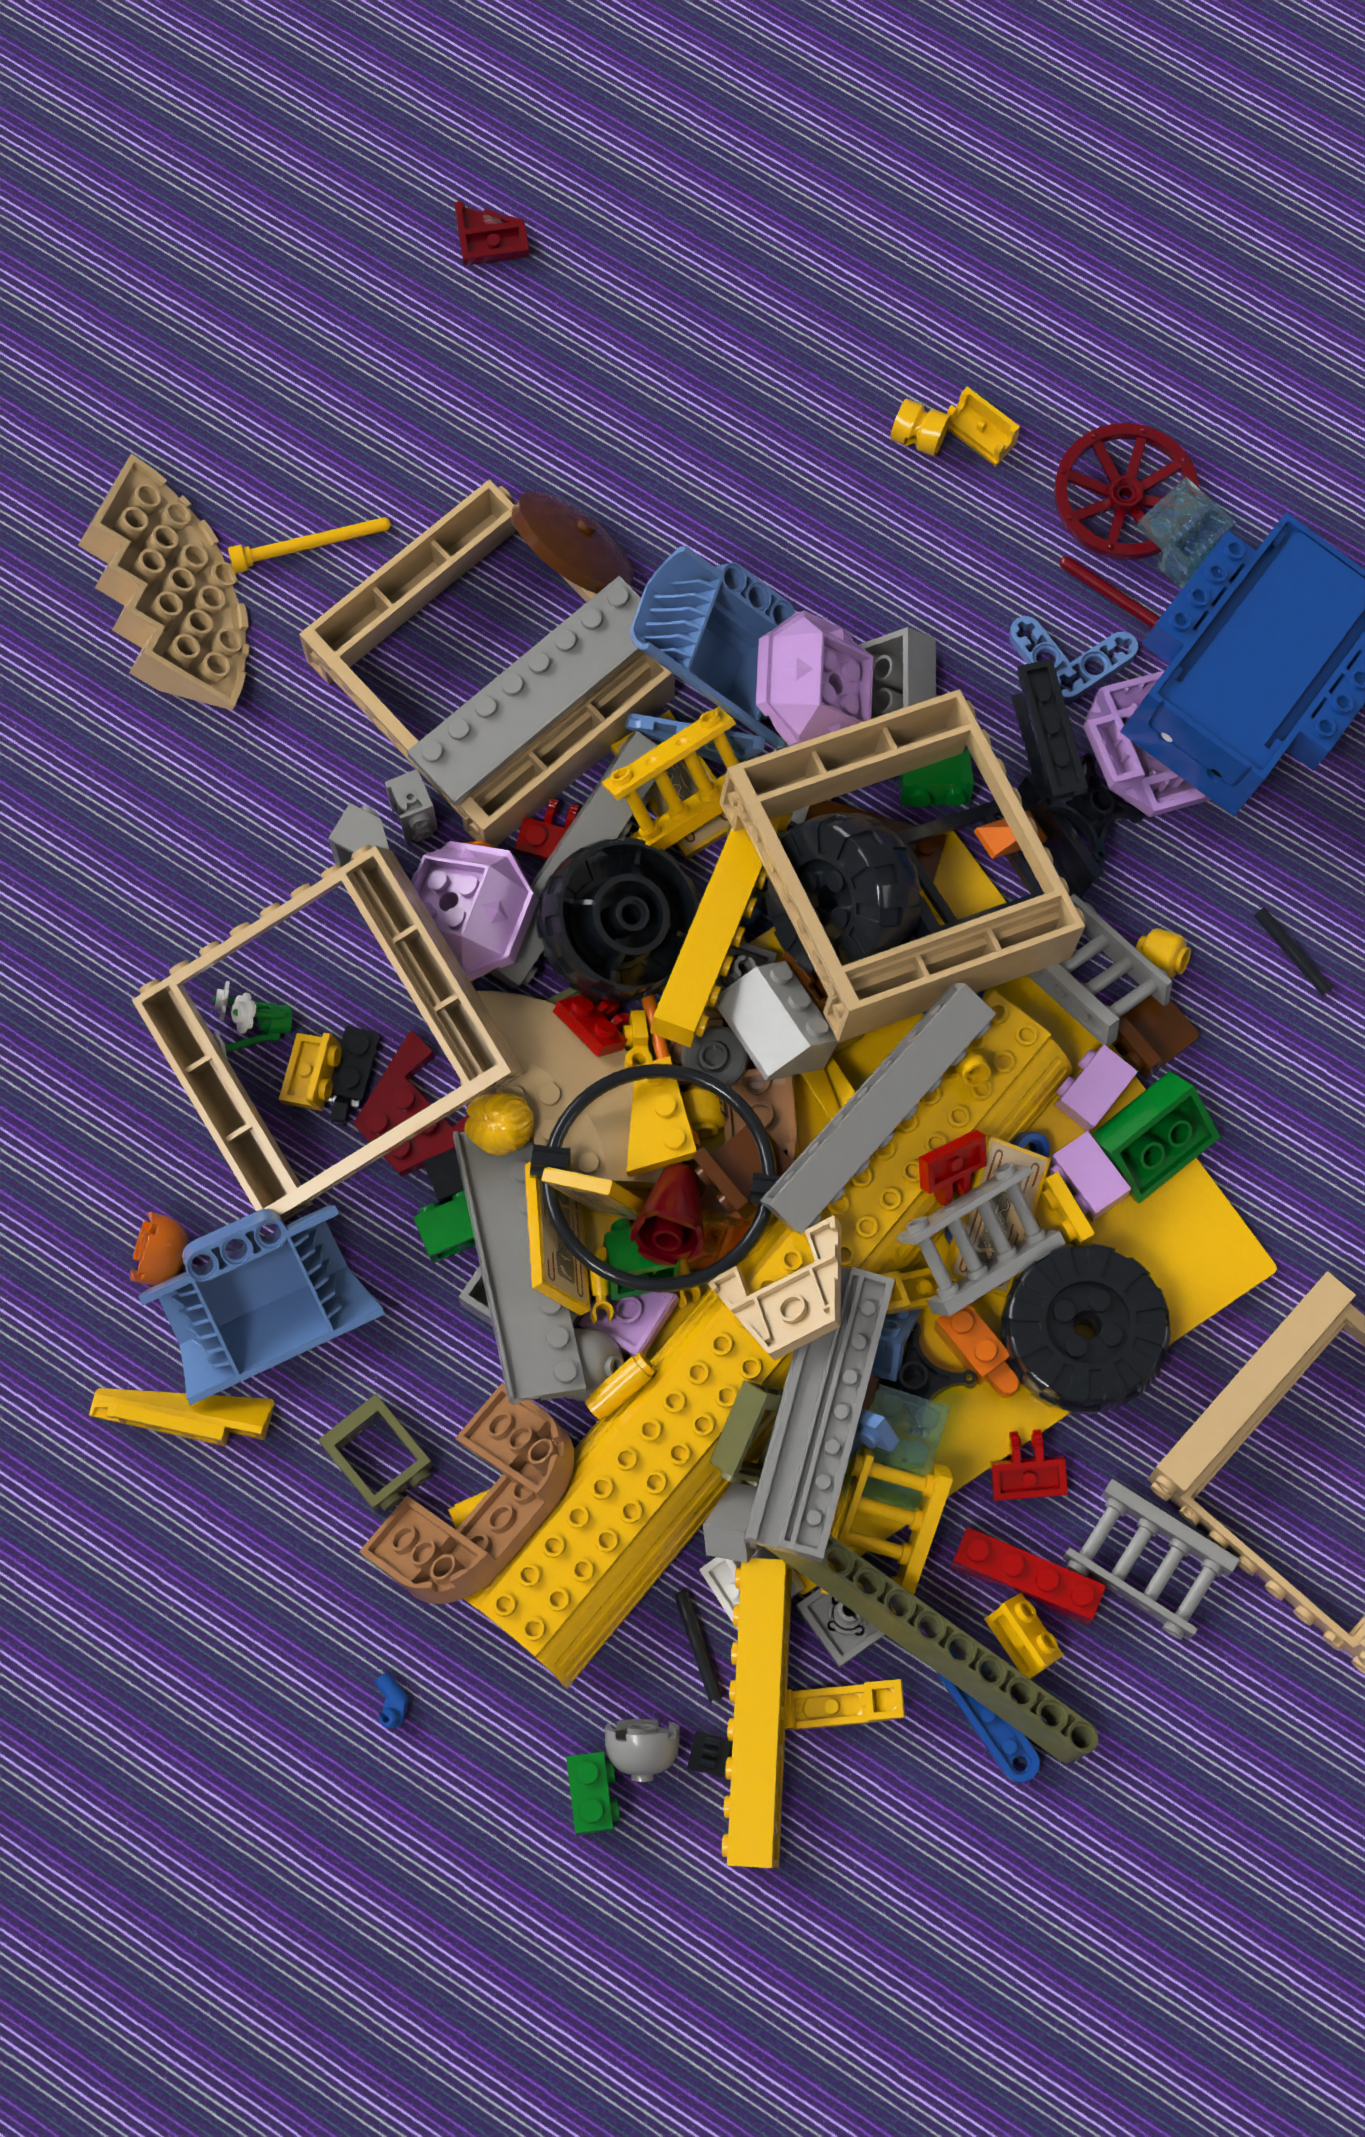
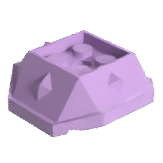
M804 610L793 614L775 629L759 638L756 706L764 716L769 715L776 731L789 746L871 719L873 656L853 641L851 632Z
M1163 671L1101 687L1096 693L1083 725L1109 789L1149 817L1211 800L1120 732L1164 673Z
M449 841L440 850L423 855L418 870L413 874L411 883L469 980L484 976L497 967L501 969L513 964L539 901L516 857L510 850Z

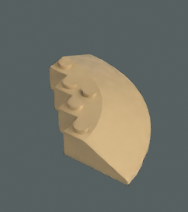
M131 454L78 546L108 563L95 588L124 605L112 631L142 648L129 673L158 691L233 710L243 688L246 675V658L249 655V645H247L246 630L248 629L245 604L238 602L233 587L238 579L234 574L232 565L224 561L223 555L217 546L219 540L207 522L205 520L200 521L189 508L191 503L183 495L179 498L165 484L167 480L162 475Z
M476 991L525 1072L495 1092H486L483 1095L502 1091L521 1096L525 1099L533 1112L534 1144L546 1146L557 1120L567 1106L596 1081L614 1072L623 1070L625 1055L628 1051L624 1048L622 1051L597 1057L553 1013L556 1004L546 1000L516 993ZM638 1062L633 1063L632 1067H635L640 1064ZM634 1081L604 1093L589 1104L576 1118L561 1147L570 1149L571 1172L611 1180L624 1189L654 1187L665 1167L628 1177L626 1172Z

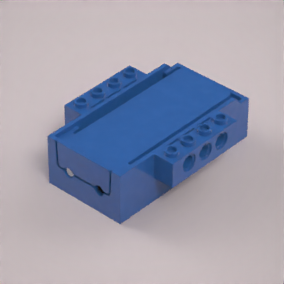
M1287 512L1256 551L1227 530L1142 642V645L1167 662L1169 666L1120 732L1232 816H1235L1265 780L1285 751L1314 771L1365 703V570Z

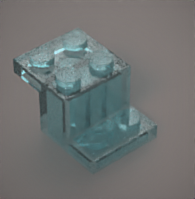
M1185 477L1138 521L1137 528L1162 549L1157 567L1178 587L1183 589L1228 530L1233 534L1236 521L1192 481Z
M879 1384L870 1412L885 1417L900 1442L891 1452L879 1447L872 1448L874 1454L873 1462L921 1476L930 1474L950 1406ZM862 1444V1446L858 1449L857 1454H860V1453H861L863 1444ZM852 1475L850 1476L843 1500H845L853 1477ZM869 1476L862 1493V1497L912 1511L914 1508H919L922 1498L918 1490Z

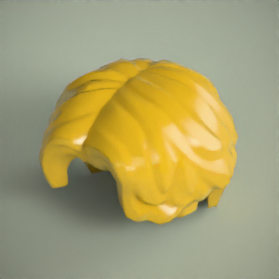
M500 1091L478 1097L467 1106L466 1112L470 1117L465 1123V1134L473 1144L486 1153L495 1156L506 1155L515 1152L529 1142L534 1131V1117L526 1100L521 1096Z

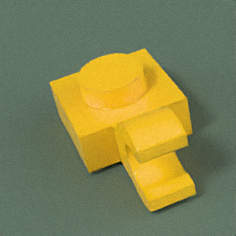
M631 1010L629 1025H623L622 1034L628 1039L625 1047L630 1049L625 1055L624 1069L632 1067V1064L636 1062L644 1064L652 1061V1055L648 1050L649 1036L645 1010Z

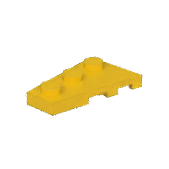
M670 1056L640 1064L673 1065ZM661 1078L634 1081L626 1170L628 1177L694 1159L692 1156L697 1152L678 1081Z

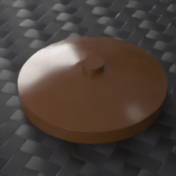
M527 491L523 493L513 506L512 519L523 540L547 565L569 581L596 594L618 576L628 585L632 582L634 577L633 567L622 547L598 522L576 506L559 497L541 491Z

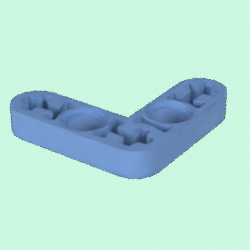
M1021 616L1012 623L1009 632V640L1026 664L1037 662L1036 657L1043 652L1054 656V667L1059 685H1061L1062 680L1066 684L1073 681L1078 672L1080 679L1074 682L1072 692L1068 689L1061 691L1065 704L1076 701L1134 661L1138 650L1136 638L1131 633L1122 631L1112 634L1070 663L1036 619L1029 616ZM1020 628L1024 631L1032 630L1030 638L1035 647L1031 652H1029L1032 645L1030 640L1026 636L1018 637ZM1117 643L1121 647L1129 646L1127 655L1121 651L1114 655L1110 662L1108 657L1115 652ZM1090 660H1096L1103 665L1104 671L1101 674L1092 675L1086 671L1084 665Z

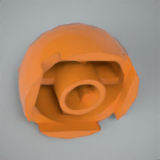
M148 1212L147 1215L150 1222H143L132 1258L139 1261L138 1271L131 1269L130 1279L133 1282L155 1286L179 1275L181 1268L186 1269L182 1254L188 1244V1236L184 1227L175 1219Z

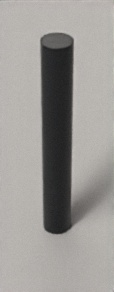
M1264 907L1254 915L1257 921L1323 997L1333 989V986Z
M686 1590L676 1593L674 1597L709 1702L723 1698V1694L689 1592Z

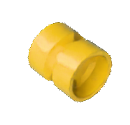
M906 398L896 416L890 440L905 446L914 443L918 451L935 457L946 435L951 415L936 409L926 412L923 404Z

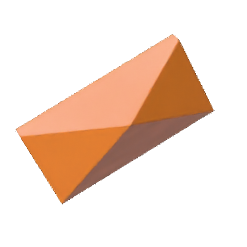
M1030 810L1025 811L1027 817H1031L1036 824L1037 836L1040 842H1045L1048 837ZM1005 818L977 827L974 830L975 835L992 859L1021 850Z

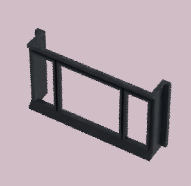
M1037 773L1028 775L1017 788L1021 796L1022 808L1024 811L1030 810L1048 837L1045 842H1042V845L1051 852L1054 867L1068 885L1069 896L1075 894L1081 899L1095 879L1104 874V871L1066 816L1055 811H1049L1045 814L1038 811L1037 803L1044 796H1051ZM995 800L896 833L908 848L907 853L912 864L916 865L921 889L944 922V925L940 926L919 894L922 908L919 926L915 928L913 933L916 939L1044 894L1040 884L1018 851L1005 856L1030 892V895L957 920L909 847V845L981 821L984 825L997 821L995 817L1002 815V812Z

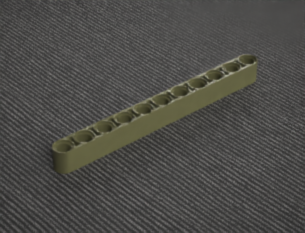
M829 1535L822 1563L765 1547L1058 1760L1064 1763H1073L1097 1747L1099 1741L1098 1733L1090 1722L833 1536ZM828 1561H830L834 1565L836 1571L831 1569V1567L828 1564ZM858 1583L862 1584L866 1593L860 1589ZM889 1605L895 1609L896 1615L891 1612ZM919 1627L925 1631L927 1637L921 1633ZM950 1649L955 1652L957 1659L952 1656ZM980 1671L985 1674L987 1681L982 1677ZM1011 1693L1016 1697L1017 1703L1013 1700ZM1041 1715L1045 1717L1047 1724L1043 1721ZM1072 1737L1076 1740L1078 1747L1074 1744Z

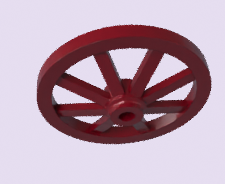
M1116 423L1105 425L1086 433L1067 450L1057 470L1054 484V500L1056 510L1064 527L1081 545L1105 557L1136 560L1154 556L1165 551L1185 534L1197 509L1199 482L1196 470L1189 456L1172 438L1163 432L1145 425ZM1117 439L1136 440L1126 475H1119L1103 442ZM1146 443L1161 450L1172 460L1171 463L1142 481L1136 478ZM1092 448L1111 485L1071 469L1077 460ZM1177 472L1181 473L1185 486V501L1143 495V493ZM1067 482L1097 493L1107 499L1073 511L1068 499ZM1120 496H1127L1129 499L1123 500ZM1140 507L1181 512L1182 514L1176 523L1161 535ZM1113 509L1115 511L1107 540L1095 535L1081 523L1083 520ZM1125 514H1130L1149 541L1136 544L1117 543Z

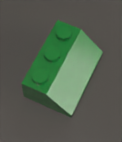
M1170 1071L1091 1134L1131 1187L1129 1195L1139 1204L1221 1138L1195 1087Z

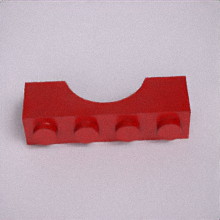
M969 1527L964 1532L950 1568L983 1582L999 1584L1026 1594L1042 1602L1054 1612L1087 1626L1092 1622L1106 1588L1104 1584Z

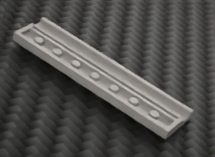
M618 576L407 751L408 757L435 786H438L454 806L460 804L641 652L632 642L629 633L641 597Z
M454 1131L453 1140L508 1401L512 1405H518L520 1401L541 1398V1401L585 1394L586 1384L570 1311L568 1308L532 1288L525 1164L531 1161L533 1151L532 1139L530 1137L529 1142L515 1152L495 1156L486 1153L473 1144L465 1132L458 1133V1131Z
M841 1267V1327L793 1352L743 1542H750L822 1563L895 1279L851 1267V1269Z

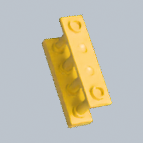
M719 706L714 710L706 711L697 721L626 767L615 770L609 778L601 782L603 787L617 801L623 797L625 798L640 826L637 832L630 835V838L644 840L648 846L658 850L661 848L665 850L724 812L719 802L726 774L711 783L695 752L713 740L726 768L740 763L725 734V731L736 725V723ZM682 759L698 787V791L683 802L666 772L668 768ZM654 778L669 810L652 821L636 789Z
M863 1444L861 1453H855L850 1464L849 1475L853 1477L833 1537L844 1545L897 1559V1563L900 1564L897 1576H891L890 1578L914 1595L953 1482L949 1467L935 1463L931 1474L921 1476L873 1462L874 1454L872 1448ZM868 1476L920 1491V1495L924 1496L920 1508H914L912 1511L862 1497ZM856 1511L909 1525V1530H912L908 1543L903 1542L899 1545L850 1531ZM828 1561V1564L831 1567V1569L836 1571L834 1565L830 1561ZM820 1588L822 1593L829 1594ZM891 1606L892 1612L896 1613L895 1609Z

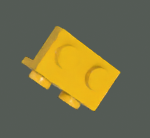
M324 1032L322 1037L301 1033L296 1034L278 1099L282 1104L323 1111L325 1100H329L332 1094L333 1083L331 1078L334 1067L339 1065L342 1056L341 1044L331 1033Z
M1022 1593L1005 1601L997 1610L984 1618L1019 1672L1029 1679L1034 1678L1064 1656L1058 1647L1057 1640L1046 1630L1038 1618L1034 1606L1025 1599Z

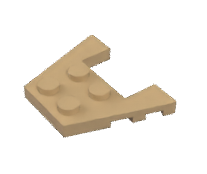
M834 1215L804 1230L815 1259L813 1263L751 1295L743 1272L737 1266L719 1274L708 1282L712 1290L774 1360L841 1327V1224Z

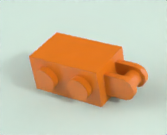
M970 1304L951 1316L942 1315L936 1319L934 1331L967 1371L975 1372L979 1386L987 1381L1002 1398H1010L1016 1393L1019 1379L1007 1365L1009 1358L1007 1349Z

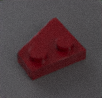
M454 202L464 266L530 256L524 220L512 216L504 217L497 212L487 209L480 212L466 208L463 202Z

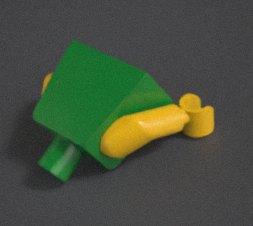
M625 1218L616 1220L611 1225V1232H607L604 1235L603 1246L595 1252V1256L608 1265L633 1275L667 1278L691 1273L687 1259L677 1260V1265L667 1266L654 1263L642 1257L637 1252V1244L634 1241L633 1243L631 1242L632 1224ZM590 1270L591 1294L596 1299V1303L590 1312V1319L593 1324H596V1310L603 1309L607 1312L608 1323H610L614 1309L607 1302L606 1295H610L611 1300H617L652 1292L629 1289L614 1284ZM698 1286L676 1292L680 1299L677 1306L680 1308H684L687 1305L684 1292L690 1294L693 1304L701 1296V1290Z

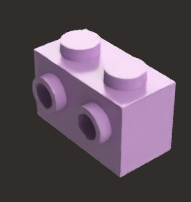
M1106 1045L1101 1046L1096 1052L1090 1048L1077 1064L1082 1068L1074 1079L1068 1076L1056 1090L1060 1097L1054 1106L1085 1131H1089L1096 1126L1138 1072Z
M1088 1131L1053 1154L1050 1166L1052 1168L1049 1169L1051 1175L1059 1172L1084 1216L1087 1214L1092 1222L1125 1200L1131 1191V1187Z

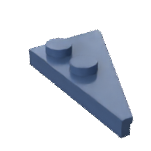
M630 713L627 716L625 728L634 732L638 731L645 736L664 742L692 723ZM729 730L725 731L740 763L764 750L766 739L761 736ZM713 740L695 751L701 757L725 765Z

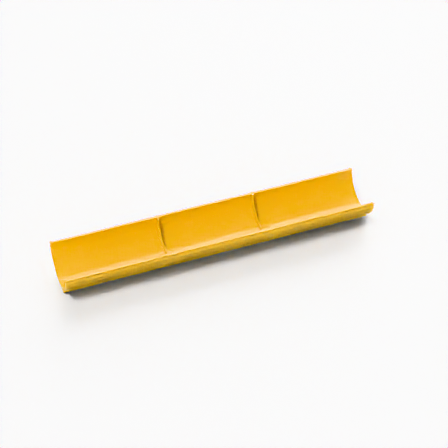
M987 989L984 990L982 998L996 1013L989 1021L991 1026L982 1037L974 1038L969 1044L972 1052L983 1056L991 1069L989 1079L979 1086H967L958 1072L959 1063L955 1066L950 1065L941 1075L943 1078L941 1084L930 1094L926 1093L917 1103L919 1107L915 1114L906 1121L902 1120L893 1130L894 1136L891 1141L883 1148H877L868 1158L870 1160L868 1167L860 1175H853L844 1185L846 1188L844 1194L835 1203H829L821 1211V1219L818 1223L834 1215L841 1224V1267L848 1269L854 1267L879 1275L899 1271V1274L912 1271L924 1255L918 1244L899 1243L896 1236L907 1230L906 1225L910 1221L923 1216L927 1218L945 1206L940 1205L935 1200L934 1192L929 1194L920 1188L918 1157L974 1130L1011 1143L1017 1135L1028 1131L1056 1097V1090L1068 1076L1073 1077L1072 1065L1058 1044L1050 1038L1051 1033L995 990L992 993ZM953 1191L952 1200L954 1201L959 1197L955 1193V1191ZM772 1213L765 1231L755 1247L736 1266L743 1272L751 1295L813 1263L815 1259L805 1231L799 1234L790 1230ZM945 1227L931 1235L934 1243L944 1233ZM710 1287L649 1359L657 1370L652 1375V1379L609 1417L606 1416L603 1420H598L574 1449V1468L565 1497L558 1502L540 1527L536 1529L518 1553L495 1577L493 1583L489 1587L480 1589L463 1600L479 1610L516 1640L568 1689L704 1524L732 1482L720 1476L722 1470L709 1461L743 1380L784 1390L794 1351L774 1360ZM765 1409L744 1461L754 1463L761 1455L776 1420L777 1412Z

